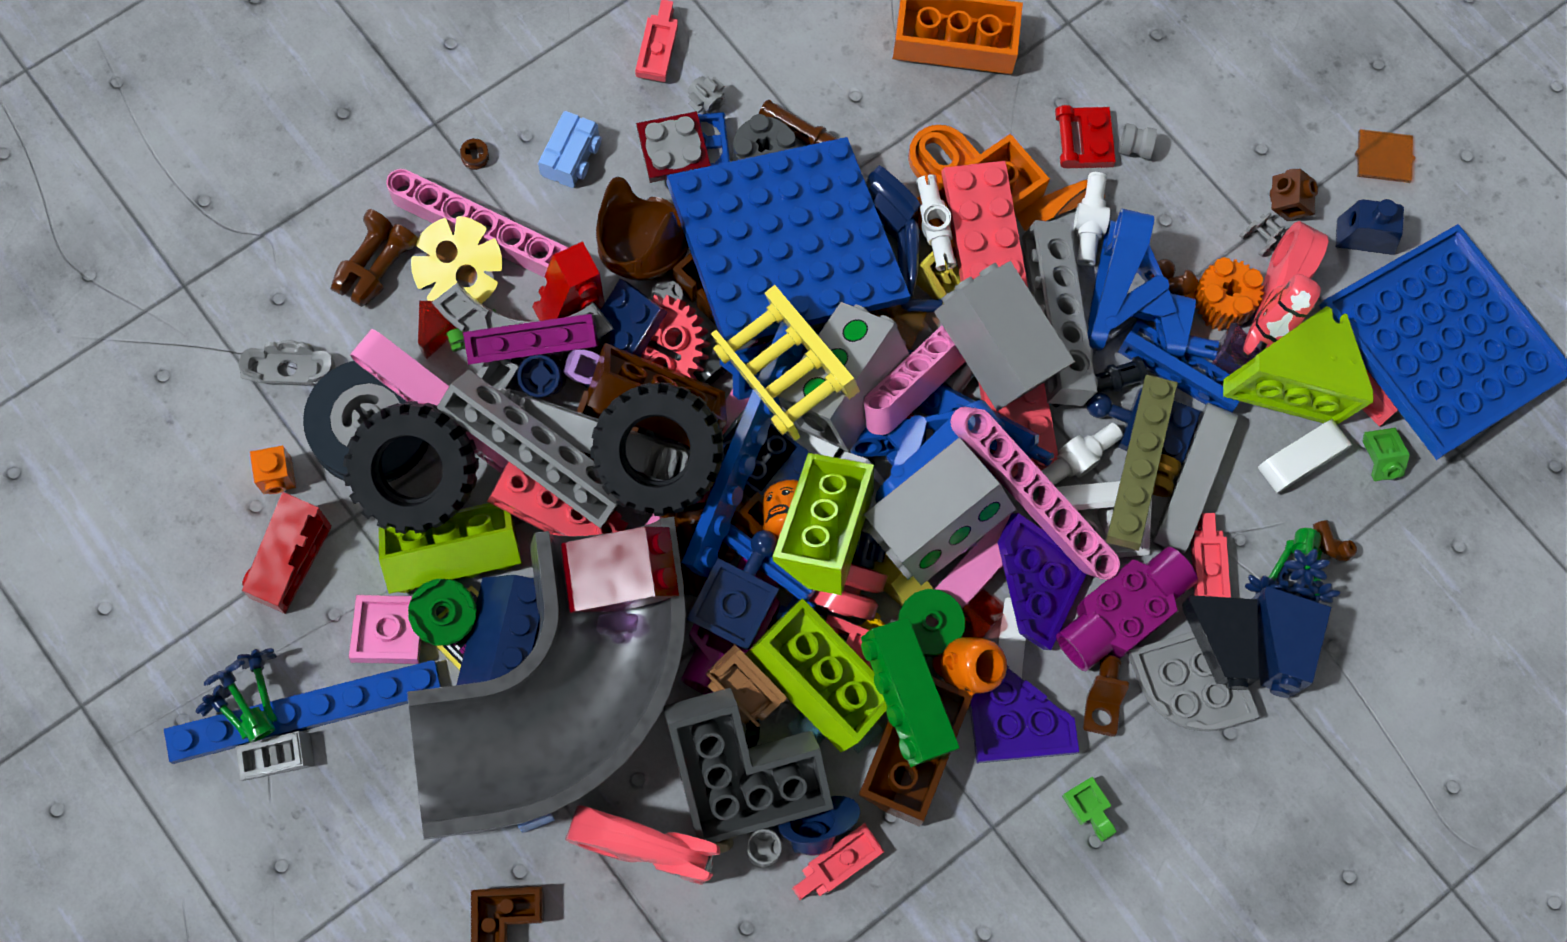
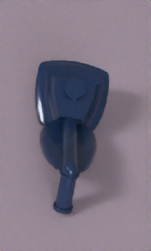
M879 165L868 176L866 185L884 231L897 238L898 266L911 296L908 303L901 304V308L909 313L911 311L934 313L942 305L940 298L938 300L912 298L919 269L920 232L918 218L921 203L895 176Z

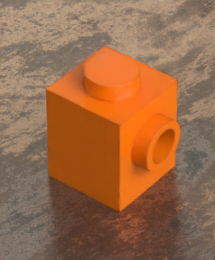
M283 445L250 452L254 483L263 494H278L285 490L296 488L292 457Z

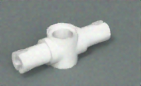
M1101 172L1089 173L1085 198L1082 199L1081 203H1078L1075 213L1074 231H1078L1077 236L1079 237L1077 264L1082 266L1095 265L1098 240L1102 239V235H1106L1109 224L1110 208L1106 207V201L1104 200L1107 175Z
M930 174L928 175L927 183L925 176H921L916 180L922 201L920 206L922 233L927 238L928 244L932 245L936 269L944 271L945 261L948 270L957 265L951 246L953 238L950 227L951 213L945 206V202L940 199L936 175ZM938 218L942 220L944 224L939 227L931 226L928 222L931 219Z
M1110 423L1092 436L1087 435L1084 438L1082 435L1076 436L1058 451V459L1043 469V474L1053 485L1059 483L1067 476L1073 477L1076 475L1078 478L1082 477L1099 464L1103 451L1121 440L1123 437L1122 431L1115 423Z

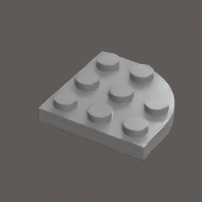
M1192 631L1138 647L1128 652L1138 683L1147 701L1165 719L1180 727L1194 731H1218L1260 717L1249 687L1246 690H1230L1227 688V684H1216Z

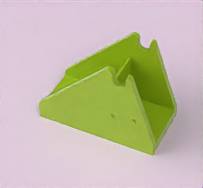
M1328 306L1223 379V397L1320 423L1333 419L1338 425L1373 403V389L1348 315L1343 314L1340 316V324L1336 323L1333 319L1332 309Z

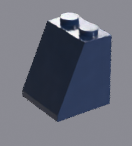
M1265 586L1252 598L1257 599L1260 685L1269 688L1270 693L1275 696L1289 698L1313 684L1332 607Z

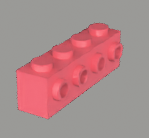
M510 462L504 467L487 502L544 532L549 531L550 534L557 536H588L624 531L628 525L627 522L621 520L622 515L615 511L607 522L599 528Z

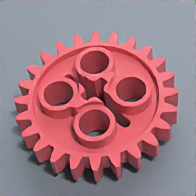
M654 295L653 301L668 313L651 340L681 355V359L677 361L649 345L646 346L641 358L661 366L667 362L668 369L697 380L693 374L694 371H704V368L698 364L699 361L709 358L708 355L702 353V348L710 346V342L701 339L702 336L708 333V329L698 327L703 322V318L694 315L696 309L689 305L686 306V302L680 299L675 301V298L666 295L663 300L662 297ZM682 333V341L676 346V338Z

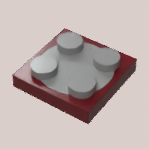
M697 111L636 123L650 183L667 180V175L711 166Z

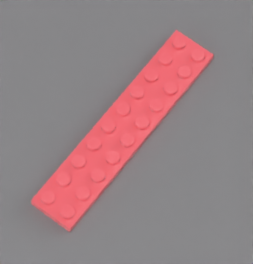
M1006 161L944 167L941 172L947 206L951 213V229L961 282L969 277L973 279L978 277L982 270L993 263H997L998 267L1011 261L1028 287ZM979 383L981 400L985 401L993 411L1039 434L1038 446L1054 454L1051 464L1058 459L1049 403H1047L1044 383L998 411ZM1033 458L1031 459L1041 471L1048 467ZM1017 463L1013 466L1011 471L1013 478L1018 473Z

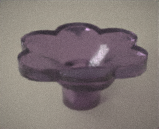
M625 611L612 612L611 614L599 616L596 628L598 633L608 634L612 637V642L619 644L626 640L625 634L634 633L637 630L639 620L636 614H627Z

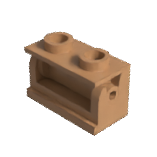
M736 645L705 673L712 680L708 687L713 692L731 688L738 705L741 721L745 725L751 720L759 727L760 724L756 720H764L787 699L780 689Z

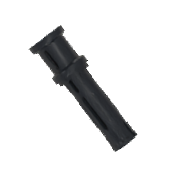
M1136 356L1132 358L1131 362L1118 366L1111 364L1104 369V372L1095 374L1098 380L1096 393L1108 390L1120 392L1122 387L1138 382L1143 384L1147 371L1142 359ZM1052 404V405L1056 408V407H1059V406L1064 405V404Z

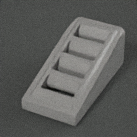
M297 731L235 747L240 781L314 766L311 736L307 732ZM279 746H283L285 757L284 763H282ZM268 748L271 766H267L265 749ZM252 751L256 752L258 769L253 770Z

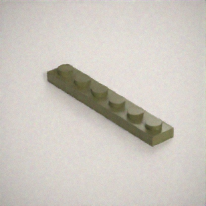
M1147 374L1145 376L1106 543L1139 551L1178 382Z

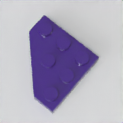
M1011 513L997 543L1020 635L1041 649L1052 650L1057 639L1056 634L1060 632L1087 574L1083 573L1043 529L1021 514Z
M1008 665L1005 678L997 688L991 692L973 695L969 707L977 764L1074 755L1080 752L1075 718L1049 701L1045 694L1027 680L1024 681L1009 669Z

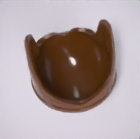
M615 177L609 182L599 209L596 226L598 254L601 262L610 272L630 280L649 281L662 277L684 258L689 249L675 206L668 200L659 197H649L647 200L637 197L629 183L622 177Z

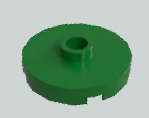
M434 579L422 584L413 593L408 606V620L413 632L422 641L434 646H450L461 641L471 632L476 620V604L471 593L461 583L450 579ZM440 607H446L449 610V615L444 619L436 616V611Z
M925 589L915 592L905 600L898 614V620L909 617L923 656L926 657L941 656L947 645L955 639L961 638L965 631V616L960 604L951 595L941 590ZM934 617L938 625L935 627L927 625L926 618Z

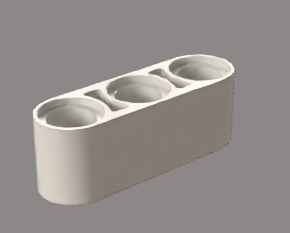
M1331 419L1268 458L1258 466V469L1275 493L1279 494L1345 452L1352 444L1336 422Z

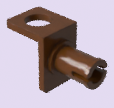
M1107 655L1100 660L1099 675L1095 677L1086 696L1083 723L1085 731L1115 737L1117 734L1120 705L1129 689L1128 681L1119 680L1122 661L1118 657ZM1102 710L1110 716L1111 722L1106 726L1098 725L1094 722L1092 713Z

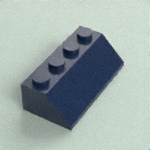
M519 575L482 577L476 602V620L468 635L457 685L484 682L501 677L515 669L531 653L536 644L540 628V614H538L534 578Z

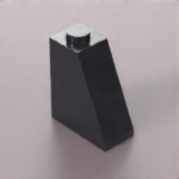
M1190 595L1182 603V610L1216 684H1227V688L1230 690L1248 689V686L1259 680L1257 599Z

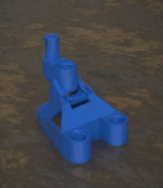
M1121 208L1117 221H1109L1106 235L1103 238L1088 318L1087 333L1090 347L1102 350L1109 332L1129 317L1155 323L1161 347L1170 355L1183 357L1184 353L1214 361L1218 353L1215 348H1219V341L1190 335L1196 299L1170 293L1168 289L1169 281L1163 276L1150 247L1154 216ZM1136 273H1138L1145 283L1127 294Z
M977 400L965 406L987 411L1005 430V424L985 401ZM956 410L927 417L920 415L912 416L910 419L902 421L893 431L884 435L872 434L868 431L867 427L864 429L850 452L860 457L886 456V459L892 465L891 476L880 486L876 493V504L959 438L951 427V418ZM971 416L968 420V429L970 431L975 426L974 416ZM926 429H933V435L926 441Z

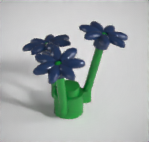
M1306 527L1298 529L1294 540L1286 542L1285 550L1269 577L1264 575L1260 581L1255 576L1249 575L1248 580L1250 583L1245 584V588L1255 592V595L1265 586L1282 590L1283 587L1277 585L1275 580L1285 565L1287 568L1294 570L1290 575L1291 580H1298L1304 575V581L1309 588H1296V592L1300 594L1299 597L1318 603L1321 600L1324 603L1331 604L1333 603V597L1340 595V591L1331 590V583L1324 584L1321 579H1327V574L1321 569L1329 566L1330 561L1321 559L1320 533L1315 529ZM1291 553H1294L1296 560H1288Z
M267 648L262 651L254 649L251 651V655L240 654L237 656V660L228 665L225 670L218 671L216 674L209 676L204 681V686H208L218 679L222 685H217L212 695L207 694L203 696V703L196 708L195 712L197 714L201 713L203 717L213 708L217 712H222L237 728L242 739L248 738L250 743L257 742L274 732L273 722L278 719L271 708L262 673L265 660L277 657L274 649ZM241 666L242 669L250 667V671L255 674L264 711H261L259 707L249 708L234 683L237 680L232 671ZM233 695L243 712L240 716L242 722L227 707L228 702L225 699Z

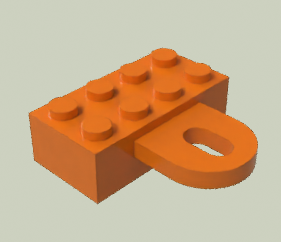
M900 0L892 59L1012 74L1018 56L1023 2L1007 0Z
M932 125L922 129L914 136L910 144L908 161L911 170L917 178L925 176L926 183L928 175H936L940 199L945 202L947 208L941 172L944 167L1006 161L1015 215L1044 196L1050 180L1011 133L981 154L961 132L946 125ZM930 143L938 144L951 158L952 162L949 165H940L926 150V146ZM919 196L917 199L922 205L921 197ZM920 211L918 218V226L919 229L922 231V216ZM938 218L931 219L928 222L931 226L939 227L944 224V222ZM952 238V240H951V246H952V250H953V254H954V258H955V257H956V252H955L954 241H953V238Z

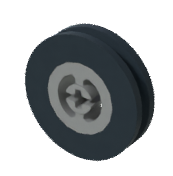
M355 361L344 363L324 375L314 386L307 399L303 415V426L307 442L320 464L329 473L344 481L343 476L347 474V467H343L344 456L349 452L347 445L350 438L357 433V428L363 423L356 409L361 407L364 416L369 419L372 415L388 406L397 403L404 404L407 401ZM351 416L352 424L351 426L346 427L348 419ZM404 436L392 441L383 452L381 462L382 471L387 482L394 481L412 470L423 458L429 443L415 436Z

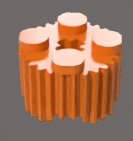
M1226 257L1218 259L1213 265H1210L1200 278L1197 290L1194 292L1196 299L1195 308L1199 309L1198 314L1203 315L1202 319L1206 322L1205 325H1211V329L1217 327L1218 331H1221L1222 328L1229 329L1231 326L1236 328L1237 325L1242 326L1244 322L1246 323L1260 305L1261 297L1264 295V292H1262L1264 286L1261 285L1263 277L1260 271L1254 268L1250 269V265H1244V261L1238 263L1237 259H1234L1232 262L1230 258Z

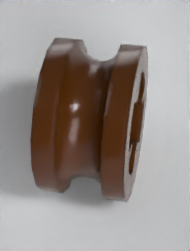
M472 138L462 144L460 148L461 160L467 168L478 170L487 164L489 160L488 148L482 140ZM477 149L479 158L472 159L470 150Z

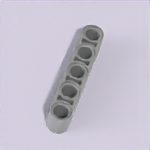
M1211 403L1205 405L1180 472L1174 482L1175 486L1172 495L1167 500L1152 542L1163 547H1173L1182 555L1185 554L1231 438L1238 414Z

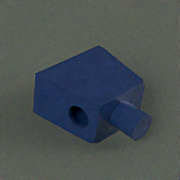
M1365 199L1358 200L1337 218L1335 247L1394 255L1403 234L1404 206L1396 204L1390 199H1384L1381 202Z

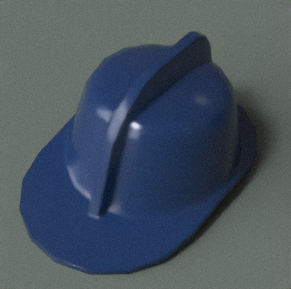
M831 796L832 810L779 824V832L784 838L791 841L792 849L797 854L802 853L812 856L826 853L832 848L838 835L850 830L858 822L861 813L856 801L846 796Z

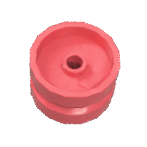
M851 563L842 595L816 590L814 596L809 601L823 606L822 608L834 613L874 621L878 603L874 599L860 594L861 590L872 593L883 592L888 576Z

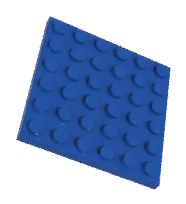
M848 137L667 175L666 183L719 334L726 342L767 311L766 307L770 303L765 292L774 285H776L810 326L827 322L841 302L851 306L860 305L868 312L909 302L910 293ZM775 321L753 339L776 334L780 322L777 323Z
M1459 224L1328 297L1319 305L1321 310L1326 306L1332 309L1333 319L1336 323L1340 324V316L1343 314L1348 315L1365 368L1436 460L1567 379V359Z

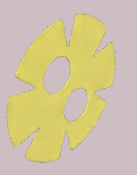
M458 216L453 235L447 219L443 218L428 226L419 236L416 247L430 256H412L411 269L418 289L436 282L427 296L429 302L432 303L458 283L456 272L463 265H471L477 271L475 284L464 288L478 302L482 304L495 291L498 282L485 274L484 271H502V255L495 238L478 245L487 230L484 225L473 219ZM445 240L452 241L458 251L456 258L450 263L441 262L436 255L438 244Z

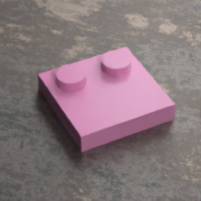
M356 595L349 651L351 663L419 664L421 639L413 632L408 620V606L412 596Z

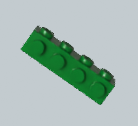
M909 617L873 628L861 637L862 653L865 659L871 663L875 674L874 683L876 689L884 697L887 705L886 713L888 720L896 728L900 739L899 748L901 754L908 760L910 767L945 756L959 749L960 747Z

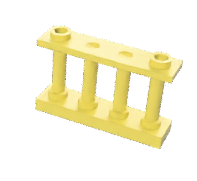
M774 285L765 292L770 303L766 307L767 311L727 342L717 330L711 333L717 343L713 350L724 364L730 361L770 409L774 414L771 421L782 435L788 432L796 441L800 438L793 424L797 419L834 391L836 393L842 391L850 400L860 390L854 377L776 285ZM783 320L788 326V329L785 330L787 334L745 365L735 352L775 321L779 323ZM802 343L808 350L805 353L806 357L764 388L754 375L793 345L799 346ZM822 367L828 374L825 377L826 381L787 411L783 412L774 401V398L813 368L818 370Z

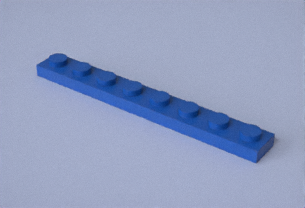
M780 322L772 344L787 334L785 330L788 329V326L784 322ZM802 343L799 346L793 345L764 367L757 378L760 384L766 388L794 367L797 357L803 351L804 345ZM752 390L682 560V563L687 568L702 577L708 578L712 567L718 559V551L724 537L730 530L731 519L736 507L742 501L743 490L749 475L754 471L756 458L761 446L767 439L771 418L774 416L754 390ZM775 397L774 401L780 406V400L778 397Z
M435 660L271 701V708L278 720L273 722L275 731L261 740L408 704L407 692L441 687L437 664ZM262 704L249 707L250 709L259 707L261 711H264ZM239 709L232 711L235 714V716L242 722L240 716L243 714L242 710ZM224 714L164 729L168 758L172 764L234 749L236 746L250 743L248 738L242 739L237 728Z

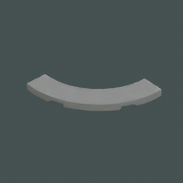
M460 283L453 285L432 302L438 311L462 332L530 322L512 319L488 309L472 297ZM595 303L571 315L578 316L594 313L598 339L614 329Z

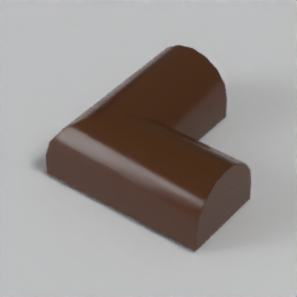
M543 887L471 890V942H508V925L544 923Z

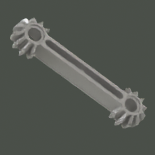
M510 388L498 389L500 393L575 448L591 454L590 448L593 446V438L591 437L599 419L547 402L539 397L530 396L521 391ZM632 430L626 441V455L632 468L656 479L667 480L675 477L685 468L690 457V450L688 448L668 441H661Z

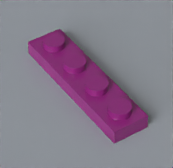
M594 313L463 332L468 365L599 346Z

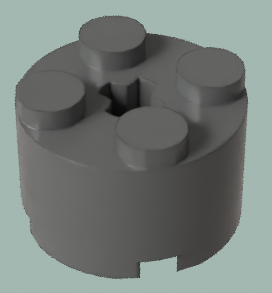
M756 114L742 124L734 136L733 161L793 149L796 147L795 134L782 121L766 117L762 114Z

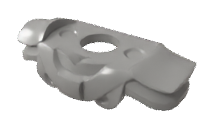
M293 340L267 342L264 349H246L242 352L239 359L240 377L258 383L313 385L317 384L324 375L335 368V362L328 352L314 351L311 345L298 343ZM291 362L297 366L296 372L290 376H282L278 373L279 367L284 363Z

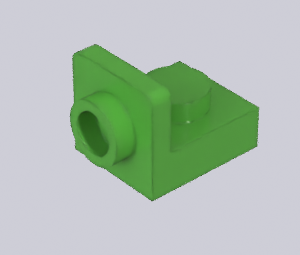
M1396 428L1364 432L1362 442L1374 463L1371 473L1373 480H1392L1403 477L1410 454Z

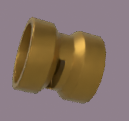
M1161 454L1153 495L1160 497L1172 495L1175 486L1173 479L1178 476L1182 466L1178 460Z

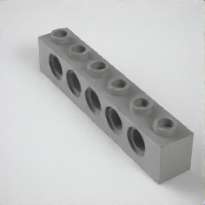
M1035 220L1022 236L1030 292L1075 361L1044 382L1047 403L1083 406L1097 392L1098 380L1093 370V351L1089 345L1088 321L1085 319L1083 309L1084 296L1080 291L1079 267L1076 264L1074 255L1075 242L1073 237H1071L1069 224Z
M469 369L450 384L437 406L438 410L599 528L614 514L619 504L616 503L617 499L611 493L608 495L602 488L604 484L600 477L596 478L593 470L595 464L592 459Z

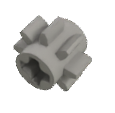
M704 76L698 77L688 88V97L691 99L688 104L698 114L701 111L704 114L715 113L725 102V97L723 96L725 93L722 91L725 86L715 76L712 79L708 76L706 78Z

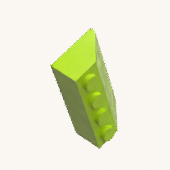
M808 453L773 554V561L807 589L842 595L866 518L864 514L868 511L874 492V465Z
M491 503L460 509L445 524L436 529L434 527L429 528L423 533L416 534L414 530H409L406 534L396 533L395 528L390 526L386 530L381 527L378 528L379 562L389 594L395 592L407 593L434 579L472 578L480 575L482 572L496 569L507 570L514 565L521 564L512 514Z
M803 598L780 618L745 654L841 753L859 743L887 710L883 695L876 689L874 671Z

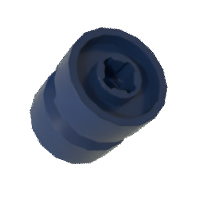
M546 355L528 357L520 365L517 374L518 383L522 390L534 397H551L558 394L565 386L567 376L562 372L563 364L555 357Z

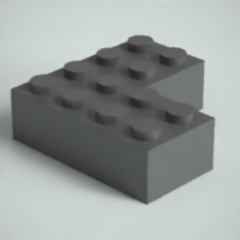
M731 688L663 707L696 838L715 843L833 809L821 750L812 730L748 748L738 705Z

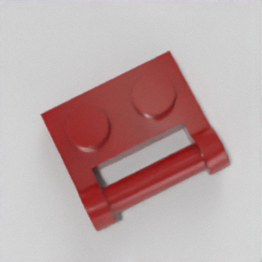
M1070 105L1057 107L1055 109V116L1060 125L1062 146L1060 166L1067 169L1114 167L1116 160L1110 107L1073 108ZM1071 122H1078L1082 154L1074 152Z

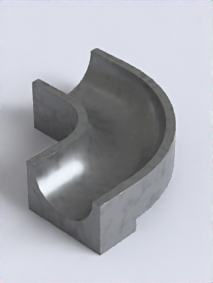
M674 517L660 518L658 521L646 526L670 528L679 596L621 612L570 613L561 544L599 535L557 536L550 534L549 531L536 532L530 545L538 614H540V628L536 644L527 658L509 673L489 681L407 692L423 840L494 830L525 823L550 814L580 799L603 783L628 760L644 741L670 695L679 668L684 642L686 613L684 585Z

